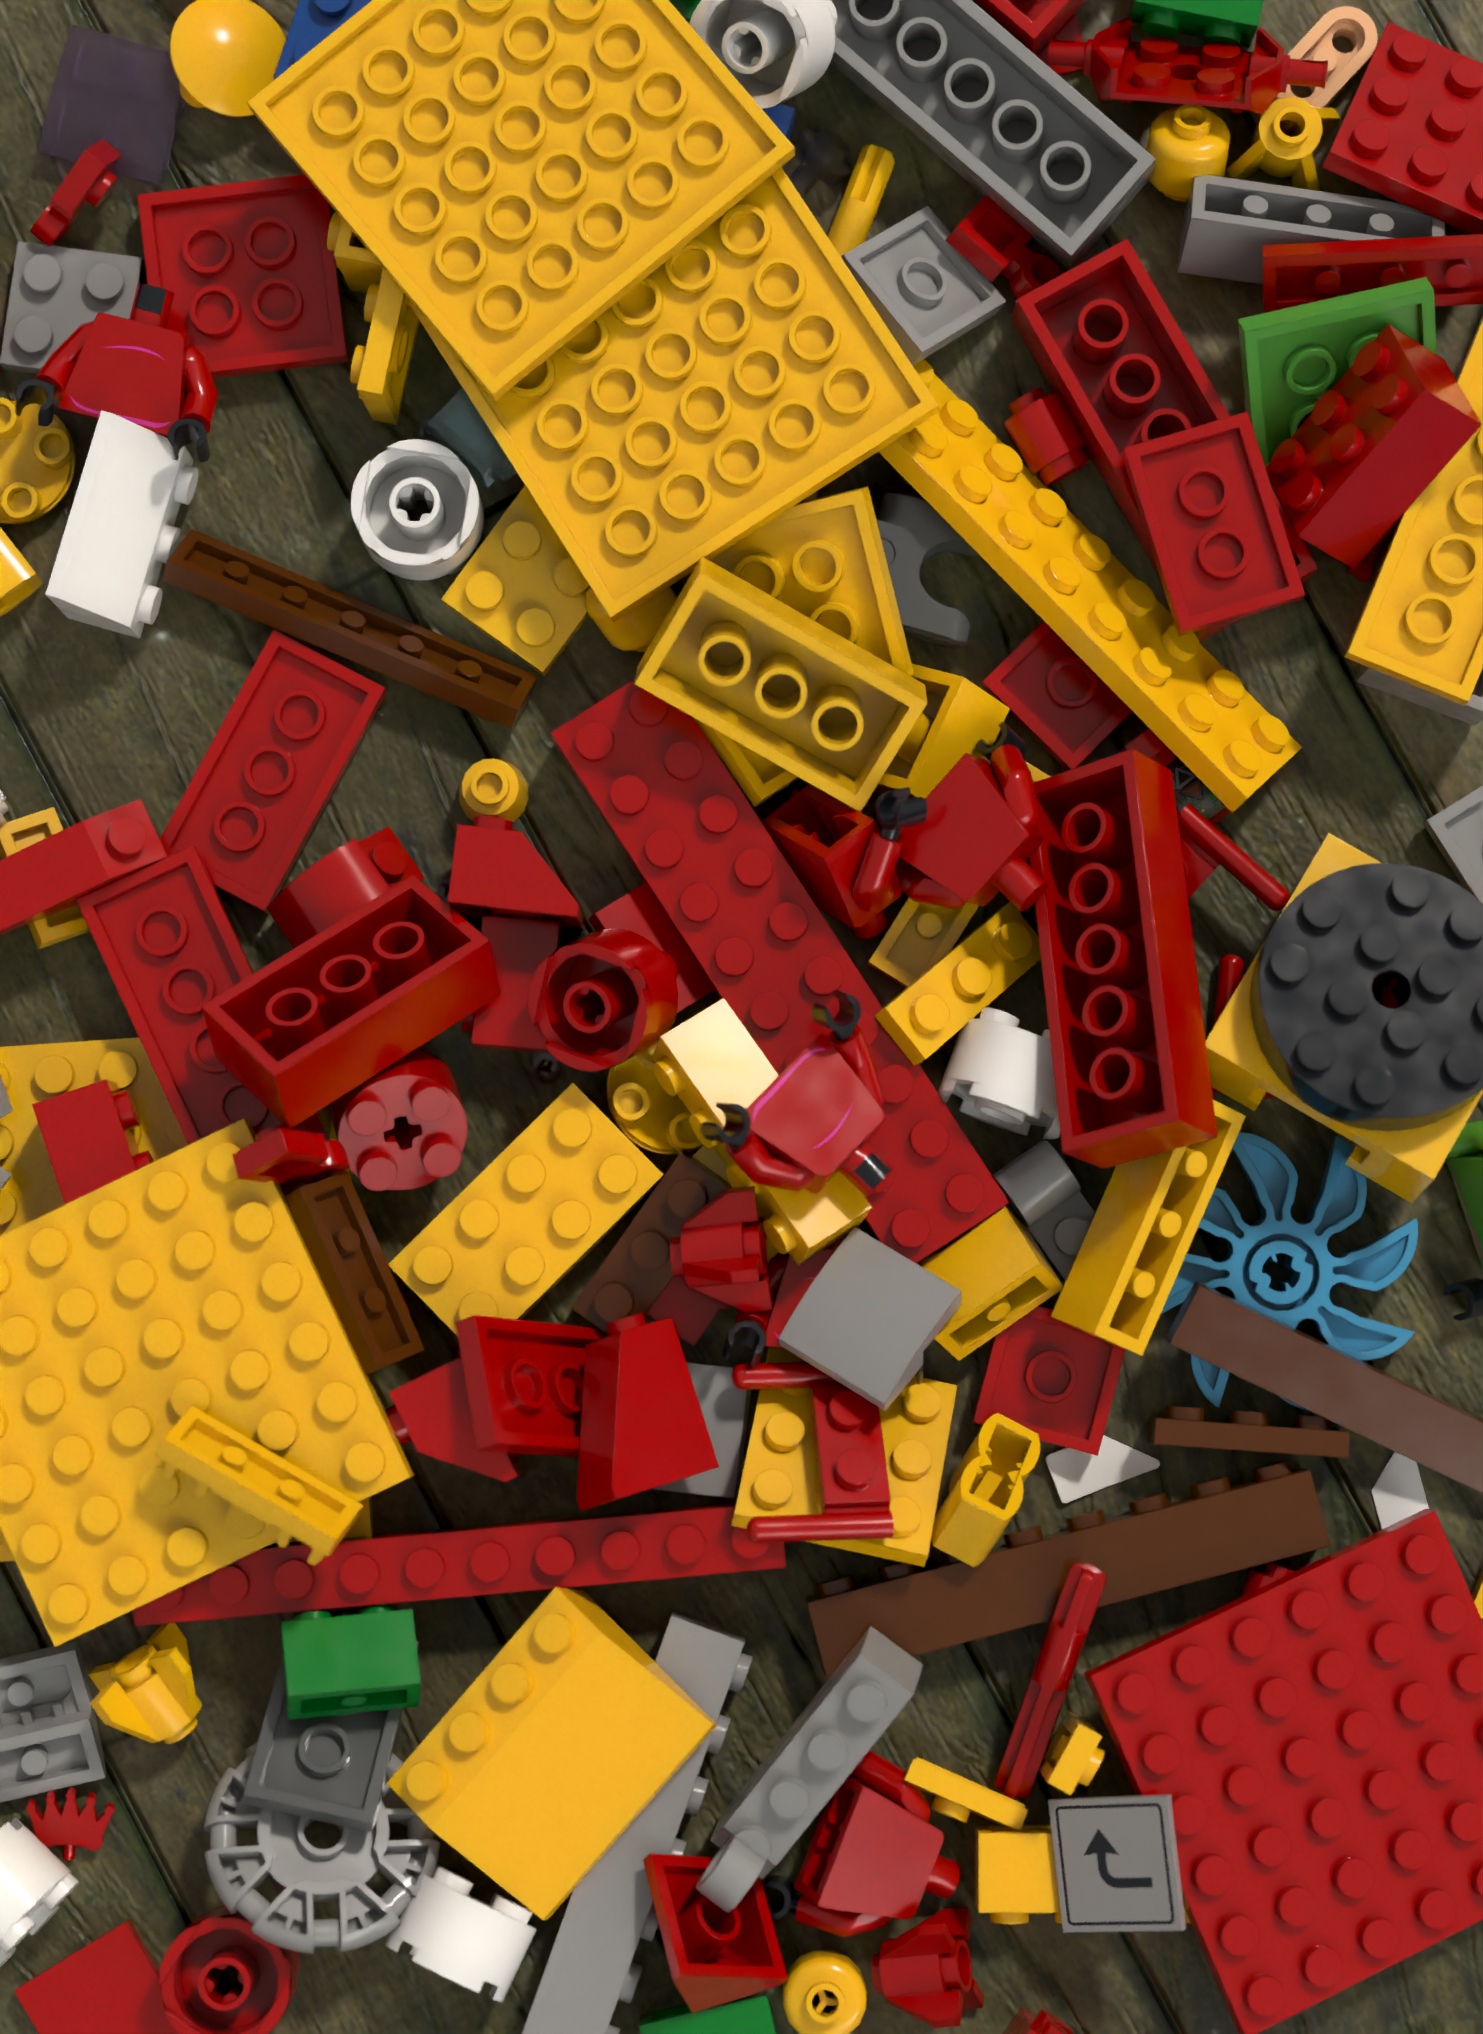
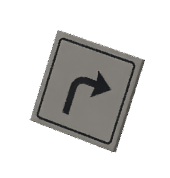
M1171 1794L1052 1798L1048 1800L1063 1933L1183 1931L1186 1929Z

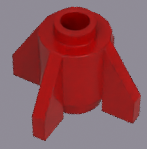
M755 1186L728 1188L682 1223L680 1237H671L670 1259L674 1276H684L688 1288H692L745 1312L772 1310L773 1308L769 1275L760 1276L767 1273V1235L763 1228V1221L765 1219L763 1216L759 1217Z
M969 1908L942 1909L896 1938H887L883 1941L880 1953L873 1955L871 1975L876 1992L884 1993L889 2005L934 2028L961 2026L962 2010L983 2008L984 1996L976 1980L972 1979V1961L966 1943L969 1942L972 1916Z

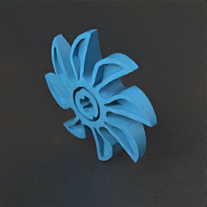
M1239 1132L1231 1152L1251 1187L1255 1204L1259 1208V1217L1251 1225L1244 1223L1239 1210L1227 1192L1215 1187L1198 1228L1212 1236L1220 1237L1225 1242L1226 1253L1218 1261L1187 1253L1161 1314L1184 1302L1193 1284L1197 1281L1213 1290L1217 1287H1224L1228 1297L1296 1329L1300 1321L1309 1319L1313 1324L1314 1331L1323 1343L1354 1358L1373 1360L1384 1357L1402 1347L1415 1332L1357 1316L1342 1307L1333 1305L1330 1301L1329 1293L1332 1286L1339 1282L1344 1285L1376 1292L1398 1279L1411 1262L1417 1246V1218L1410 1219L1361 1247L1344 1251L1338 1256H1332L1327 1248L1328 1239L1334 1233L1341 1232L1362 1217L1366 1204L1367 1184L1365 1176L1345 1165L1352 1148L1339 1136L1334 1137L1318 1194L1308 1210L1306 1219L1301 1223H1297L1290 1214L1299 1177L1294 1165L1286 1154L1270 1141L1254 1134ZM1281 1253L1285 1256L1284 1267L1292 1271V1276L1288 1283L1278 1281L1279 1289L1273 1290L1269 1288L1271 1277L1263 1273L1262 1268L1266 1260L1277 1262L1276 1254ZM1188 1353L1191 1374L1197 1387L1213 1405L1219 1408L1230 1372ZM1278 1396L1279 1398H1281V1399L1284 1400L1285 1402L1289 1403L1290 1405H1293V1406L1298 1407V1408L1303 1409V1410H1307V1409H1305V1408H1303V1407H1301V1406H1299V1405H1297V1404H1295V1403H1292V1402H1290V1401H1288V1400H1286V1399H1284V1398Z

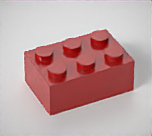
M1388 324L1374 341L1367 343L1359 351L1354 364L1335 387L1325 392L1318 399L1311 415L1295 434L1277 447L1270 463L1266 466V472L1297 536L1355 569L1482 424L1444 358Z

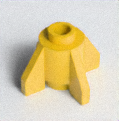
M1275 97L1263 114L1259 115L1250 112L1257 124L1250 144L1251 147L1226 169L1224 177L1243 180L1257 172L1259 167L1268 175L1280 178L1293 176L1291 182L1295 188L1320 191L1313 155L1320 143L1322 134L1336 127L1341 119L1335 108L1313 107L1307 101L1295 97Z
M176 1623L162 1624L146 1641L147 1645H143L128 1653L117 1664L116 1662L95 1666L88 1674L100 1691L90 1702V1705L102 1722L150 1743L164 1740L166 1744H172L187 1736L196 1727L198 1720L195 1716L202 1707V1701L195 1692L187 1639Z

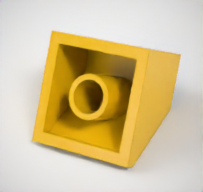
M912 664L914 674L911 677L925 684L928 703L873 792L881 795L890 790L909 787L910 795L908 799L917 797L925 799L965 753L987 760L976 748V743L983 739L991 747L993 746L1001 729L998 725L1005 721L1010 708L963 676Z

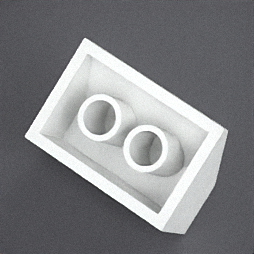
M102 410L45 595L69 619L140 639L144 624L152 625L158 615L162 600V588L156 587L162 564H166L167 559L179 545L180 528L174 527L180 504L189 505L193 498L198 481V468L192 467L194 460L185 446L178 453L179 459L173 460L168 438L118 415Z

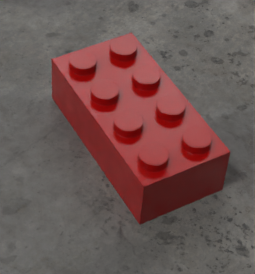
M413 875L203 1004L201 1008L217 1061L288 1129H291L500 996L501 993L490 941Z

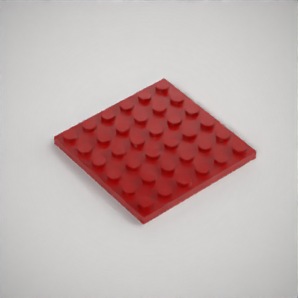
M1424 1509L1084 1672L1135 1794H1171L1183 1905L1238 2034H1258L1483 1920V1622L1435 1510Z

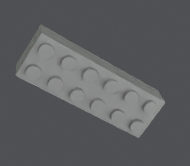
M831 0L836 8L837 23L835 25V48L830 63L982 195L985 196L987 194L1033 236V239L1069 270L1076 265L1149 181L1148 178L1155 168L1156 158L972 0Z

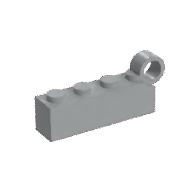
M870 1626L720 1815L710 1839L720 1850L701 1875L695 1889L725 1912L729 1913L745 1896L756 1878L760 1877L763 1880L770 1870L778 1865L914 1695L923 1664Z

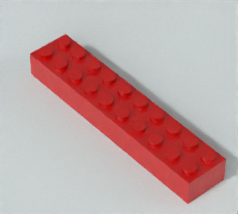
M634 679L552 731L551 736L554 745L642 881L647 883L711 982L718 998L726 1000L778 1075L821 1033L829 1039L832 1030L816 1024L812 1019L811 1010L815 1003L826 1006L831 1012L833 1019L839 1011V1002L834 996V990L850 994L859 1001L861 1017L857 1025L861 1028L874 1058L885 1099L882 1110L886 1116L878 1132L867 1144L893 1168V1171L868 1197L864 1196L872 1206V1209L863 1222L874 1239L912 1262L918 1263L1007 1205L1009 1201L920 1064L914 1066L874 1016L882 1009V1006L695 719L635 685Z

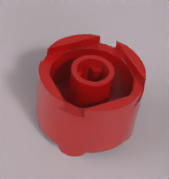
M624 929L600 930L561 947L539 964L529 986L528 1012L532 1024L538 1023L542 1034L548 1041L544 1043V1046L557 1060L567 1066L583 1071L607 1069L617 1066L658 1044L660 1037L669 1031L674 1022L678 1007V987L676 982L678 969L673 958L668 953L660 951L647 938Z
M420 1047L329 1104L337 1140L345 1149L350 1165L349 1169L367 1189L373 1191L415 1189L427 1185L440 1177L451 1175L458 1169L461 1163V1153L466 1143L468 1126L454 1077L447 1063L439 1056L436 1058L432 1054L421 1050Z
M225 1905L202 1914L191 1922L173 1941L161 1963L159 1988L165 2007L164 2011L169 2023L179 2034H269L294 1998L299 1980V1953L281 1948L258 1937L251 1932L253 1924L239 1911L231 1914ZM232 1965L240 1971L237 1978L240 1983L234 1984L228 1990L219 1984L223 1977L221 1970Z

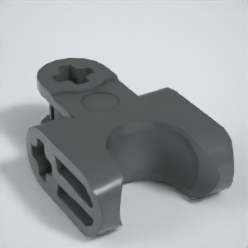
M896 493L883 494L876 520L905 637L951 649L967 645L971 634V626L967 617L956 608L934 601L923 588L919 572L923 563L936 554L954 552L966 556L980 555L926 500Z

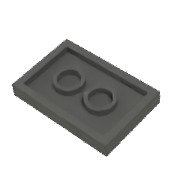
M293 1613L291 1621L299 1614ZM416 1641L417 1654H418L419 1641ZM281 1656L243 1795L244 1804L372 1833L404 1708L288 1720Z

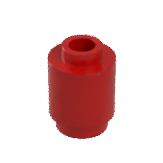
M1039 387L1021 396L1008 406L1013 416L1003 424L1033 476L1040 475L1046 487L1061 481L1090 462L1083 449L1086 447L1087 442L1059 392L1046 396L1042 388Z

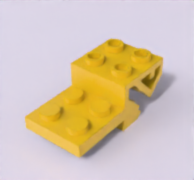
M334 212L328 230L327 248L329 251H334L336 267L341 270L350 291L367 294L364 306V321L371 323L366 346L357 345L351 364L350 381L353 384H358L359 399H362L373 421L397 425L420 320L407 302L409 298L338 213Z

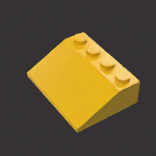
M555 1587L388 1780L387 1784L434 1833L540 1919L548 1920L717 1724L585 1591Z

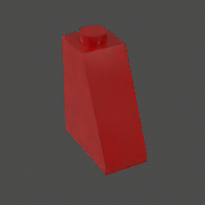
M639 1313L606 1324L610 1336L590 1343L585 1347L577 1502L580 1511L719 1467L672 1317L647 1324L644 1313Z

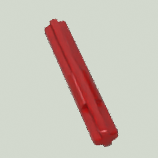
M1075 1562L1069 1567L996 1774L995 1787L1004 1792V1796L1011 1799L1016 1797L1026 1799L1032 1793L1107 1582L1106 1574L1091 1563Z

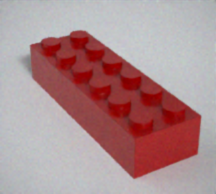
M1125 239L1016 299L1011 320L1053 393L1059 392L1087 442L1086 451L1159 576L1121 453L1126 447L1227 418L1230 415L1128 239ZM1273 491L1302 585H1304L1318 567L1302 539L1297 536L1283 506ZM1245 617L1194 633L1198 637L1199 642Z
M1130 749L1034 782L1041 812L1036 827L1041 832L1044 840L1040 847L1031 855L1030 863L1031 868L1048 883L1044 894L1035 902L1063 1153L1105 1169L1218 1137L1172 771L1138 751Z

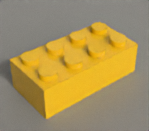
M704 557L700 558L639 662L634 683L859 812L862 811L928 703L925 684Z
M572 1083L432 1220L388 1266L456 1335V1322L473 1315L521 1320L659 1184L664 1174Z

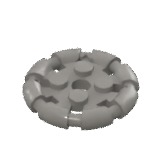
M257 1741L245 1750L248 1757L236 1769L229 1767L225 1771L210 1798L205 1815L203 1829L210 1833V1850L206 1851L204 1856L212 1884L221 1901L231 1914L239 1911L253 1924L251 1928L252 1933L269 1943L295 1952L313 1954L314 1947L339 1946V1952L341 1953L358 1949L386 1936L401 1924L398 1917L408 1907L412 1898H416L424 1875L433 1878L441 1844L439 1841L434 1840V1832L386 1783L383 1788L372 1833L337 1825L342 1835L338 1844L329 1849L313 1847L306 1840L304 1830L311 1822L316 1820L244 1804L243 1795L258 1744ZM392 1753L385 1782H388L404 1763L394 1753ZM389 1823H400L407 1826L408 1839L389 1840ZM257 1828V1846H237L236 1832L243 1829ZM378 1871L391 1882V1887L381 1898L368 1888ZM268 1876L273 1887L281 1893L272 1903H269L256 1891V1888ZM338 1901V1919L314 1920L313 1902Z

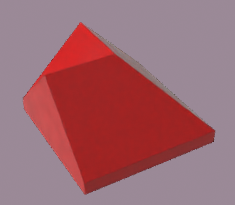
M650 1853L643 1859L672 1979L692 2013L780 1986L788 1980L760 1877L756 1878L735 1908L727 1913L695 1889L701 1875L714 1857Z

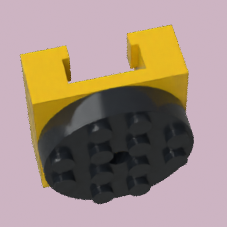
M1328 833L1206 1040L1211 1087L1252 1111H1255L1266 1092L1274 1095L1356 1143L1345 1165L1408 1202L1413 1203L1435 1179L1483 1094V904L1470 892L1437 873L1404 864L1381 863ZM1396 979L1397 981L1391 992L1396 996L1399 1007L1386 1008L1375 1000L1372 988L1382 987L1386 989L1391 981Z

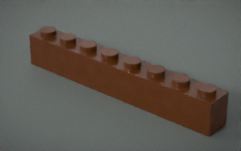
M1282 1460L1253 1468L1255 1480L1230 1486L1228 1476H1222L1190 1485L1192 1497L1168 1503L1166 1494L1163 1492L1128 1501L1130 1513L1105 1519L1103 1509L1076 1514L1065 1518L1068 1529L1044 1536L1040 1525L1019 1529L1004 1534L1006 1546L992 1549L987 1558L976 1567H972L941 1551L943 1559L941 1563L918 1569L917 1565L899 1561L878 1568L881 1579L856 1585L853 1575L841 1576L817 1583L818 1595L806 1598L826 1678H830L870 1626L913 1657L1049 1621L1052 1618L1069 1567L1075 1562L1091 1563L1106 1574L1107 1582L1098 1607L1329 1547L1331 1545L1311 1472L1304 1468L1292 1470L1290 1460Z

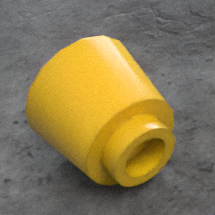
M482 759L473 764L464 774L458 790L459 803L465 815L473 822L475 816L496 817L515 822L525 811L529 799L528 784L522 772L513 764L500 759Z

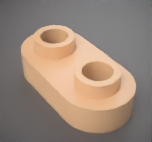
M1350 6L1337 7L1328 11L1287 54L1290 55L1291 59L1328 60L1325 89L1309 86L1312 95L1307 98H1299L1292 93L1290 85H1287L1286 93L1279 92L1276 97H1295L1307 101L1313 107L1327 108L1367 65L1375 51L1378 34L1370 16L1364 11ZM1337 37H1344L1352 43L1353 50L1348 53L1338 52L1333 47L1332 40Z

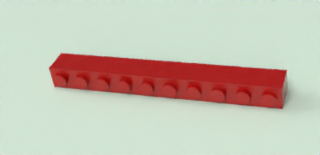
M736 1503L343 1538L329 1557L325 1555L315 1566L307 1562L312 1552V1547L302 1541L290 1542L285 1548L277 1544H270L134 1609V1625H156L554 1589L555 1587L568 1588L786 1568L784 1542L754 1543L749 1539L747 1529L732 1526Z

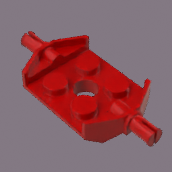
M1132 18L1122 19L1095 34V38L1088 39L1087 42L1050 38L1048 44L1047 66L1057 65L1084 68V76L1091 78L1099 101L1104 102L1114 99L1120 100L1121 104L1130 105L1132 100L1169 103L1177 106L1197 105L1231 108L1232 113L1241 114L1242 110L1261 115L1279 92L1286 93L1287 85L1322 87L1325 89L1328 60L1291 59L1290 55H1284L1285 49L1262 28H1257L1254 52L1241 51L1238 46L1224 42L1210 43L1203 48L1178 46L1175 41L1162 37L1147 38L1141 42H1130Z

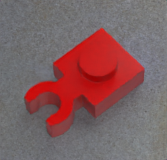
M103 139L86 148L53 194L51 203L39 216L30 232L49 247L56 240L60 241L85 205L90 203L97 208L111 192L118 181V177L111 170L122 154Z
M987 194L945 240L990 282H993L1001 273L1008 280L1009 287L1017 299L1054 279L1061 272L1049 257L1040 253H1033L1025 246L1033 236Z
M284 1124L260 1131L255 1136L256 1142L232 1155L239 1179L259 1182L273 1180L276 1184H283L294 1177H301L302 1182L311 1184L325 1179L324 1170H345L350 1167L345 1149L338 1140L325 1141L323 1134L294 1130V1127L288 1129Z

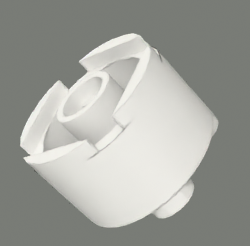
M701 0L694 10L689 24L761 109H767L779 105L806 90L823 76L834 53L837 12L831 0Z
M408 439L396 442L388 446L386 450L378 454L371 461L369 460L360 469L353 484L351 513L361 540L371 558L382 568L396 576L410 580H431L458 572L473 554L480 541L484 524V511L476 482L466 465L449 448L441 444L421 439ZM418 500H426L431 513L422 514L420 521H410L407 512L404 510H415Z
M984 1007L979 1019H969L968 1023L960 1029L938 1094L945 1103H947L952 1093L963 1099L959 1111L995 1127L1027 1136L1029 1128L1033 1124L1046 1127L1042 1139L1059 1138L1060 1124L1049 1030H1044L1042 1036L1017 1028L1019 1019L998 1009Z
M14 1818L11 1823L8 1821L0 1828V1967L17 1950L15 1946L28 1933L33 1936L60 1908L58 1905L79 1883L71 1874L72 1872L17 1818Z
M437 1864L433 1878L424 1875L416 1898H412L408 1907L398 1917L401 1924L390 1932L385 1946L398 1952L402 1941H405L412 1945L409 1954L413 1955V1962L477 1993L480 1992L485 1981L491 1983L493 1987L489 1993L490 1996L496 2001L503 2002L536 1933L537 1928L528 1924L533 1912L498 1893H494L490 1903H486L469 1894L473 1886L471 1880Z

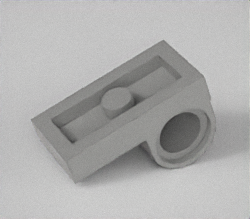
M1041 1140L992 1175V1177L1009 1201L1008 1204L1021 1223L1030 1231L1041 1251L1061 1279L1066 1281L1095 1216V1212L1080 1192L1081 1187L1066 1163L1048 1141Z

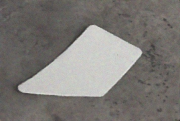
M1103 1435L1098 1456L1064 1448L1047 1455L1045 1458L1062 1503L1071 1502L1157 1469L1160 1466L1159 1460Z
M1394 1452L1372 1489V1496L1382 1529L1424 1509H1429L1417 1462Z

